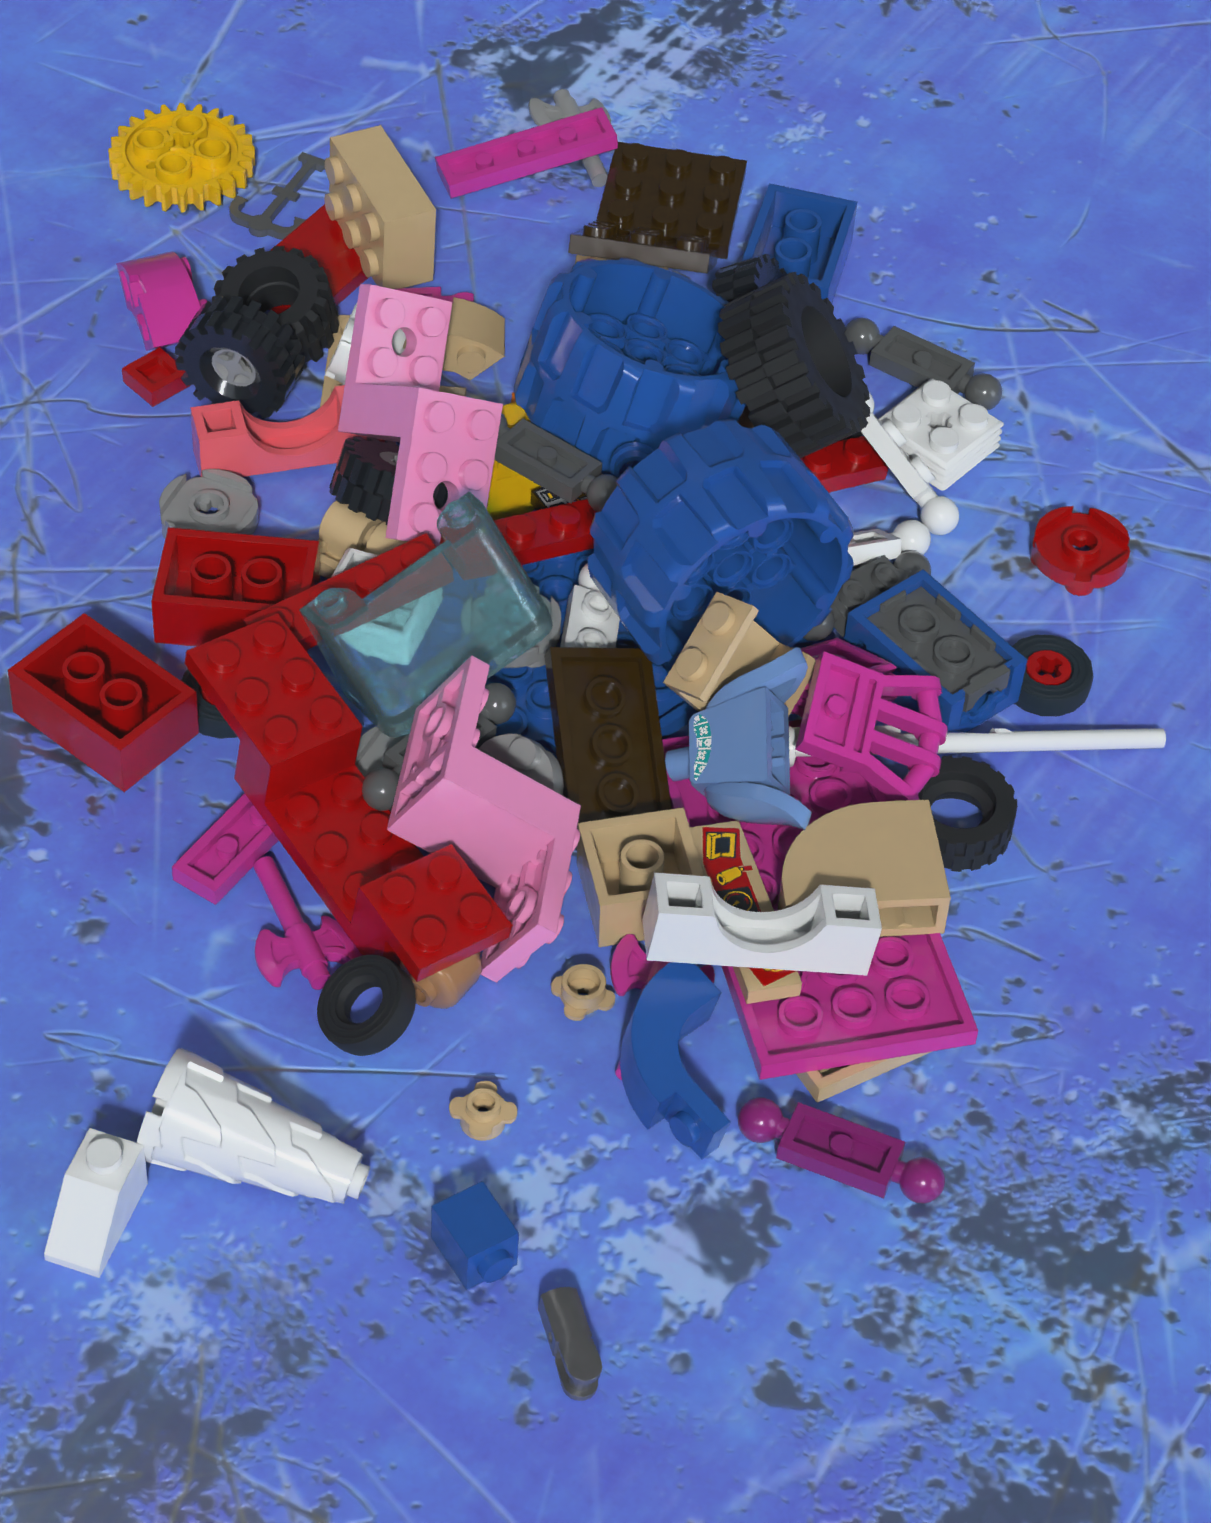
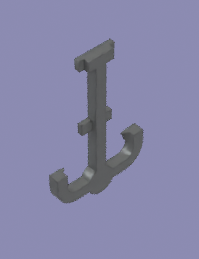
M302 152L298 157V161H301L303 166L284 188L277 185L273 188L272 194L277 197L262 215L250 216L240 212L248 200L236 196L229 206L231 220L240 226L248 228L253 236L265 237L268 235L283 240L305 220L294 217V225L291 227H281L273 224L272 221L290 200L296 202L300 198V194L297 191L315 170L320 172L325 170V160Z

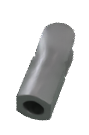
M560 1287L549 1290L540 1296L538 1311L552 1355L556 1357L555 1363L564 1393L571 1399L585 1401L596 1393L598 1378L602 1371V1361L591 1338L592 1334L577 1289Z

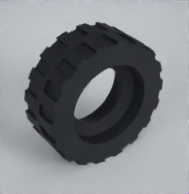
M942 756L939 774L929 779L918 794L919 800H929L931 807L935 801L940 799H960L975 805L981 810L982 821L977 827L954 828L942 824L933 818L944 868L956 872H961L964 869H971V871L981 869V866L985 864L990 865L997 861V856L999 854L1003 855L1008 847L1018 807L1017 799H1014L1015 791L1012 785H1008L1005 781V776L1002 773L994 771L985 762L981 761L980 763L964 756L962 758Z

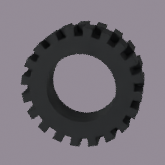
M791 272L724 305L725 308L721 309L719 314L722 322L718 323V333L725 339V341L720 343L721 353L729 360L730 365L726 367L729 379L735 380L739 389L735 393L741 405L746 403L750 410L748 418L754 427L762 424L780 433L799 458H803L866 428L868 424L866 418L870 417V407L865 401L869 400L870 397L868 388L862 384L861 380L866 378L863 367L856 362L854 355L858 353L853 341L848 342L844 333L847 329L842 319H836L833 314L834 306L828 298H821V290L814 282L809 284L808 278L805 275H797L796 272Z

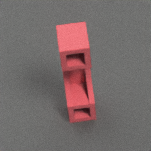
M345 385L335 386L328 400L312 414L289 422H268L258 419L249 414L239 400L190 407L193 451L200 477H202V470L221 469L241 477L334 464L338 462L346 439L350 438L353 440V437L360 436L367 440V436L338 431Z

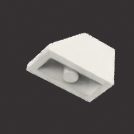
M89 1128L64 1175L44 1252L45 1261L100 1278L148 1185L144 1145Z

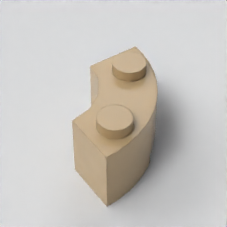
M453 297L442 370L455 372L472 380L505 357V318L483 305ZM405 340V342H404V344H403V347H402V348H404V349H405V347H406V340Z

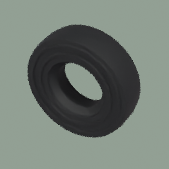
M380 955L356 957L339 967L324 985L317 1005L319 1026L327 1039L344 1052L357 1056L381 1052L397 1041L408 1027L416 1005L415 988L408 974L392 960ZM371 987L381 988L383 999L375 1014L362 1023L352 1022L350 1011L359 995Z

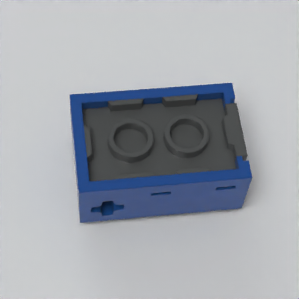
M924 569L848 612L844 641L895 665L897 668L892 672L894 675L936 676L940 678L942 694L938 696L942 722L948 727L947 733H967L1019 701L1027 659ZM898 696L894 700L897 705L919 713L918 702L912 699L911 696Z

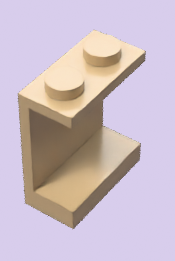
M716 592L663 683L700 712L706 709L712 697L724 685L747 672L775 660L794 648L779 643L754 621L759 612L756 607ZM802 652L808 665L805 678L796 692L784 703L788 707V717L813 675L816 660L805 652Z

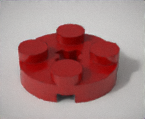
M1074 506L1060 507L1045 514L1037 523L1030 552L1031 562L1045 576L1056 583L1064 585L1069 593L1077 596L1089 595L1094 588L1106 587L1120 579L1126 571L1130 554L1128 546L1130 537L1124 525L1112 515L1099 509L1089 508L1088 514L1072 513ZM1073 546H1077L1079 548L1083 546L1090 547V550L1081 551L1075 549Z

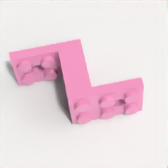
M360 284L338 431L400 443L385 538L408 542L427 533L435 546L439 547L442 532L485 522L503 404L439 391L453 302L372 284ZM400 328L406 336V347L400 355H397L392 347V338L394 333ZM443 482L448 491V498L445 505L438 509L434 503L433 494L437 485Z
M470 656L415 710L387 830L429 853L452 844L475 876L496 888L493 900L513 926L509 938L483 950L481 957L482 972L480 975L497 983L514 968L519 969L523 967L530 955L543 944H551L563 927L564 915L561 914L564 895L572 881V872L569 871L572 852L575 850L580 839V830L577 829L581 805L475 748L480 737V730L476 728L479 713L484 708L489 696V690L485 688L490 665L474 656Z

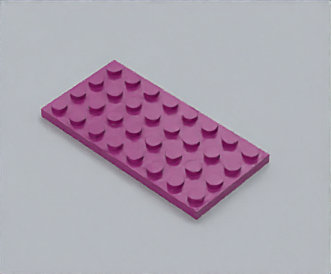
M802 719L789 721V726L801 727ZM689 736L662 739L664 756H666L669 750L689 746ZM813 756L796 757L794 765L790 767V795L800 800L812 812L809 825L823 815L846 806L886 801L885 795L860 774L840 772V766ZM667 773L671 808L684 807L689 827L736 821L712 809L706 797L691 785L690 779L675 782L672 781ZM739 821L773 910L778 911L785 857L791 844L803 829L787 825L754 824ZM940 933L879 937L867 976L798 971L802 981L800 996L746 1004L733 967L722 966L759 1080L976 1044L978 1028Z

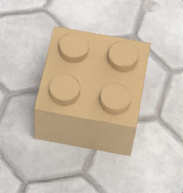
M684 807L578 823L580 839L577 844V867L599 947L618 945L627 934L635 935L637 941H644L642 919L654 872L704 876Z

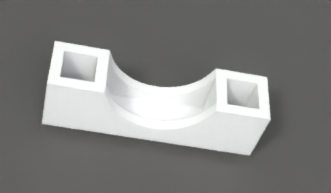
M655 872L642 919L647 961L866 976L882 931L875 888L819 885L810 896L796 905L772 912H752L736 908L720 898L714 890L710 876Z

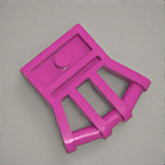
M823 651L815 662L795 750L840 766V772L860 774L885 795L886 801L919 800L918 794L929 779L939 774L942 760L937 754L939 746L945 743L948 732L947 725L942 722L938 696L942 694L940 678L919 675H885ZM911 696L912 699L918 702L919 713L884 700L881 697ZM876 720L914 734L915 738L919 741L918 746L874 730ZM869 752L906 765L910 771L902 780Z

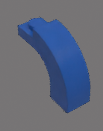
M670 962L651 978L636 1003L622 1040L620 1052L621 1077L628 1100L647 1130L665 1118L675 1138L684 1146L691 1147L702 1160L719 1147L731 1121L686 1071L680 1057L679 1041L710 1020L722 992L696 964Z

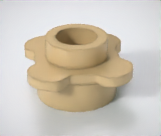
M589 964L574 965L567 969L563 976L554 978L551 983L552 994L560 997L565 1006L564 1015L573 1021L583 1020L587 1014L596 1010L608 1011L615 1004V994L606 989L604 974L597 967ZM578 993H587L588 995H579Z
M480 1081L475 1084L472 1092L464 1097H455L450 1101L449 1113L454 1119H460V1126L467 1136L475 1140L486 1141L499 1136L504 1130L505 1124H511L516 1120L517 1107L512 1102H506L497 1093V1085L495 1083ZM487 1108L489 1111L481 1112L478 1109Z

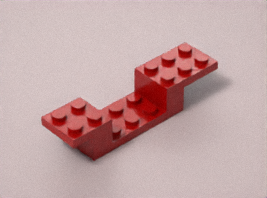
M278 613L186 650L184 664L240 739L234 779L362 956L380 955L392 960L398 966L401 961L415 981L418 982L509 938L513 925L452 844L427 856H423L416 845L387 830L391 814L389 810H375L365 802L362 793V784L365 777L355 765L363 726Z

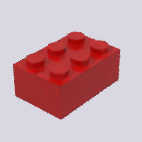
M168 527L151 600L155 643L199 646L244 627V618L320 583L319 541Z
M85 613L8 669L13 712L123 792L127 791L199 734L196 691Z

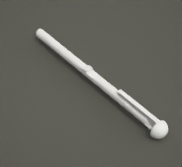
M890 725L875 726L874 730L918 746L919 741L915 738L914 734H901L900 729ZM789 726L790 767L794 765L796 757H812L795 750L800 727ZM992 728L989 733L983 734L966 732L947 733L946 741L939 746L938 754L1164 748L1166 744V733L1163 728L1010 731L1005 728Z

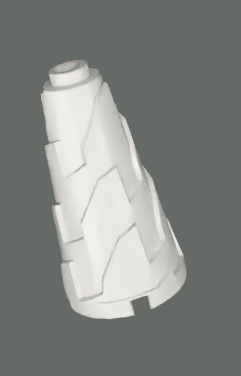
M178 1048L173 1054L152 1097L157 1099L152 1112L146 1111L136 1142L144 1145L146 1162L179 1171L189 1170L231 1184L245 1182L291 1197L300 1194L309 1198H318L331 1203L338 1202L342 1204L345 1203L348 1196L358 1200L371 1167L361 1163L363 1155L356 1148L323 1131L321 1124L272 1101L270 1094L223 1072L221 1067L183 1048Z

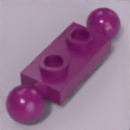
M757 1097L747 1101L739 1111L738 1126L741 1133L748 1140L756 1143H766L774 1138L780 1139L776 1156L779 1160L883 1199L891 1181L900 1185L902 1193L909 1200L921 1204L934 1201L944 1189L945 1175L937 1162L926 1157L914 1158L908 1162L901 1160L905 1141L798 1102L791 1119L783 1116L780 1107L774 1101L764 1097Z

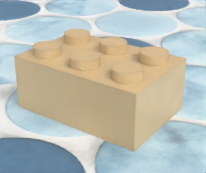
M379 125L330 137V157L325 159V170L329 180V193L325 194L324 197L326 211L332 221L336 220L340 225L347 247L349 249L354 248L360 257V263L366 277H372L377 286L390 289H401L433 281L436 208L383 127Z

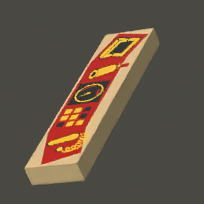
M739 820L690 827L704 876H710L714 890L720 898L728 904L746 911H774ZM732 966L746 1004L800 996L802 981L798 971Z

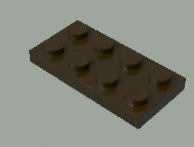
M550 647L544 657L556 755L563 774V796L581 805L578 823L672 809L652 662L648 660L640 648Z

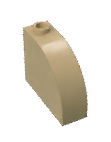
M929 800L860 803L834 810L813 821L796 837L786 854L782 870L778 910L786 909L803 901L819 885L875 888L882 926L880 937L933 933L944 934L951 896Z

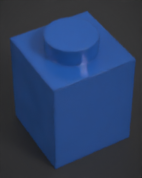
M483 1181L431 1206V1239L466 1290L484 1281L487 1283L495 1282L503 1278L510 1272L512 1267L517 1265L519 1232Z

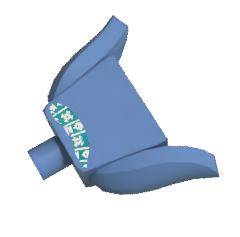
M795 647L775 660L747 672L724 685L712 697L705 710L693 714L690 718L689 746L669 750L666 753V769L672 781L690 779L691 785L706 797L710 807L725 817L746 823L787 825L803 830L809 825L812 812L800 800L790 795L788 707L784 704L796 692L807 672L808 665L800 648Z

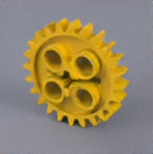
M179 103L176 111H170L163 104L160 108L161 113L158 114L145 109L143 120L133 116L129 117L130 127L119 126L118 136L111 137V148L108 149L112 180H118V189L120 191L129 190L131 200L144 196L145 207H149L158 201L161 202L162 211H167L172 204H177L181 213H184L187 210L188 204H194L200 211L204 210L205 201H211L213 204L220 206L221 195L234 199L236 197V188L245 189L247 187V178H251L254 175L255 146H253L252 135L245 134L244 124L234 125L233 115L220 119L218 108L208 113H203L202 104L196 105L192 111L186 110L184 103Z

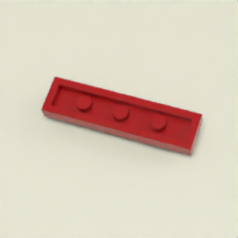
M425 533L244 618V627L278 613L304 649L308 650L451 582L452 568L428 534Z

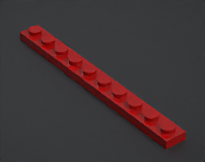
M865 436L838 441L800 458L814 473L828 493L885 480L889 468ZM585 499L444 531L441 533L439 548L461 579L593 549L594 538L591 536L589 528L596 511L591 508L588 500Z

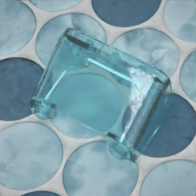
M471 492L449 503L439 515L437 528L445 542L372 593L361 599L354 591L348 588H330L321 592L313 601L299 610L344 695L387 736L400 737L409 734L416 708L470 656H474L490 665L488 679L542 641L553 627V618L544 600L483 503Z

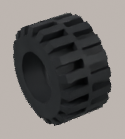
M274 246L272 251L266 252L263 247L255 249V254L247 257L245 254L236 259L237 265L235 267L227 266L222 272L224 280L216 281L214 286L216 296L212 297V302L216 297L224 296L227 303H229L232 296L243 297V304L249 306L252 300L261 303L260 311L266 312L273 307L290 305L291 307L278 314L280 316L276 322L281 326L288 323L294 330L290 339L300 340L302 349L298 354L304 355L305 361L301 368L302 370L307 368L306 362L309 360L317 362L323 357L321 349H330L334 342L332 334L338 333L339 327L338 311L323 267H319L317 260L311 255L304 257L302 250L293 248L290 252H286L284 246Z

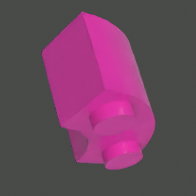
M171 251L116 263L127 309L132 312L137 321L146 351L177 345L178 340L196 313L207 302L206 299L198 300L192 283V272L188 259L186 257L179 258L175 252Z

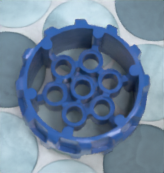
M621 257L620 260L599 261L589 258L578 261L573 265L570 273H559L551 280L514 384L516 404L525 410L532 424L602 462L601 473L610 475L611 456L623 444L639 442L648 445L655 451L663 440L678 432L684 435L688 432L708 427L716 420L733 419L739 422L746 403L741 405L735 393L739 391L735 380L729 379L726 367L730 365L729 360L722 355L720 343L725 341V339L718 333V323L722 322L719 316L720 311L729 302L722 296H716L711 291L693 282L686 275L674 270L671 272L648 265L636 259ZM630 461L626 464L633 468L639 461Z
M733 419L716 420L708 427L688 432L684 435L678 432L663 440L658 449L641 460L635 467L631 468L629 466L616 480V488L606 501L602 511L595 513L589 528L590 534L594 538V553L587 557L590 578L648 660L657 665L662 664L668 673L716 592L756 607L759 612L754 621L779 643L792 647L813 627L822 624L833 610L831 605L842 585L850 579L854 565L853 558L848 553V544L853 538L852 524L848 516L814 473L803 463L780 433L762 424L754 428L743 427Z

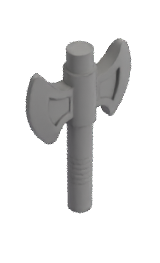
M560 89L553 95L555 106L547 104L538 98L529 100L530 115L538 126L600 107L603 108L611 123L607 109L599 100L593 98L588 105L578 106L575 99L571 97L566 89ZM599 155L581 159L592 184L595 187L605 186L608 174Z

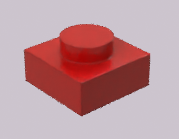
M160 347L122 368L123 382L152 407L189 387L181 379L185 371L177 370L176 360Z

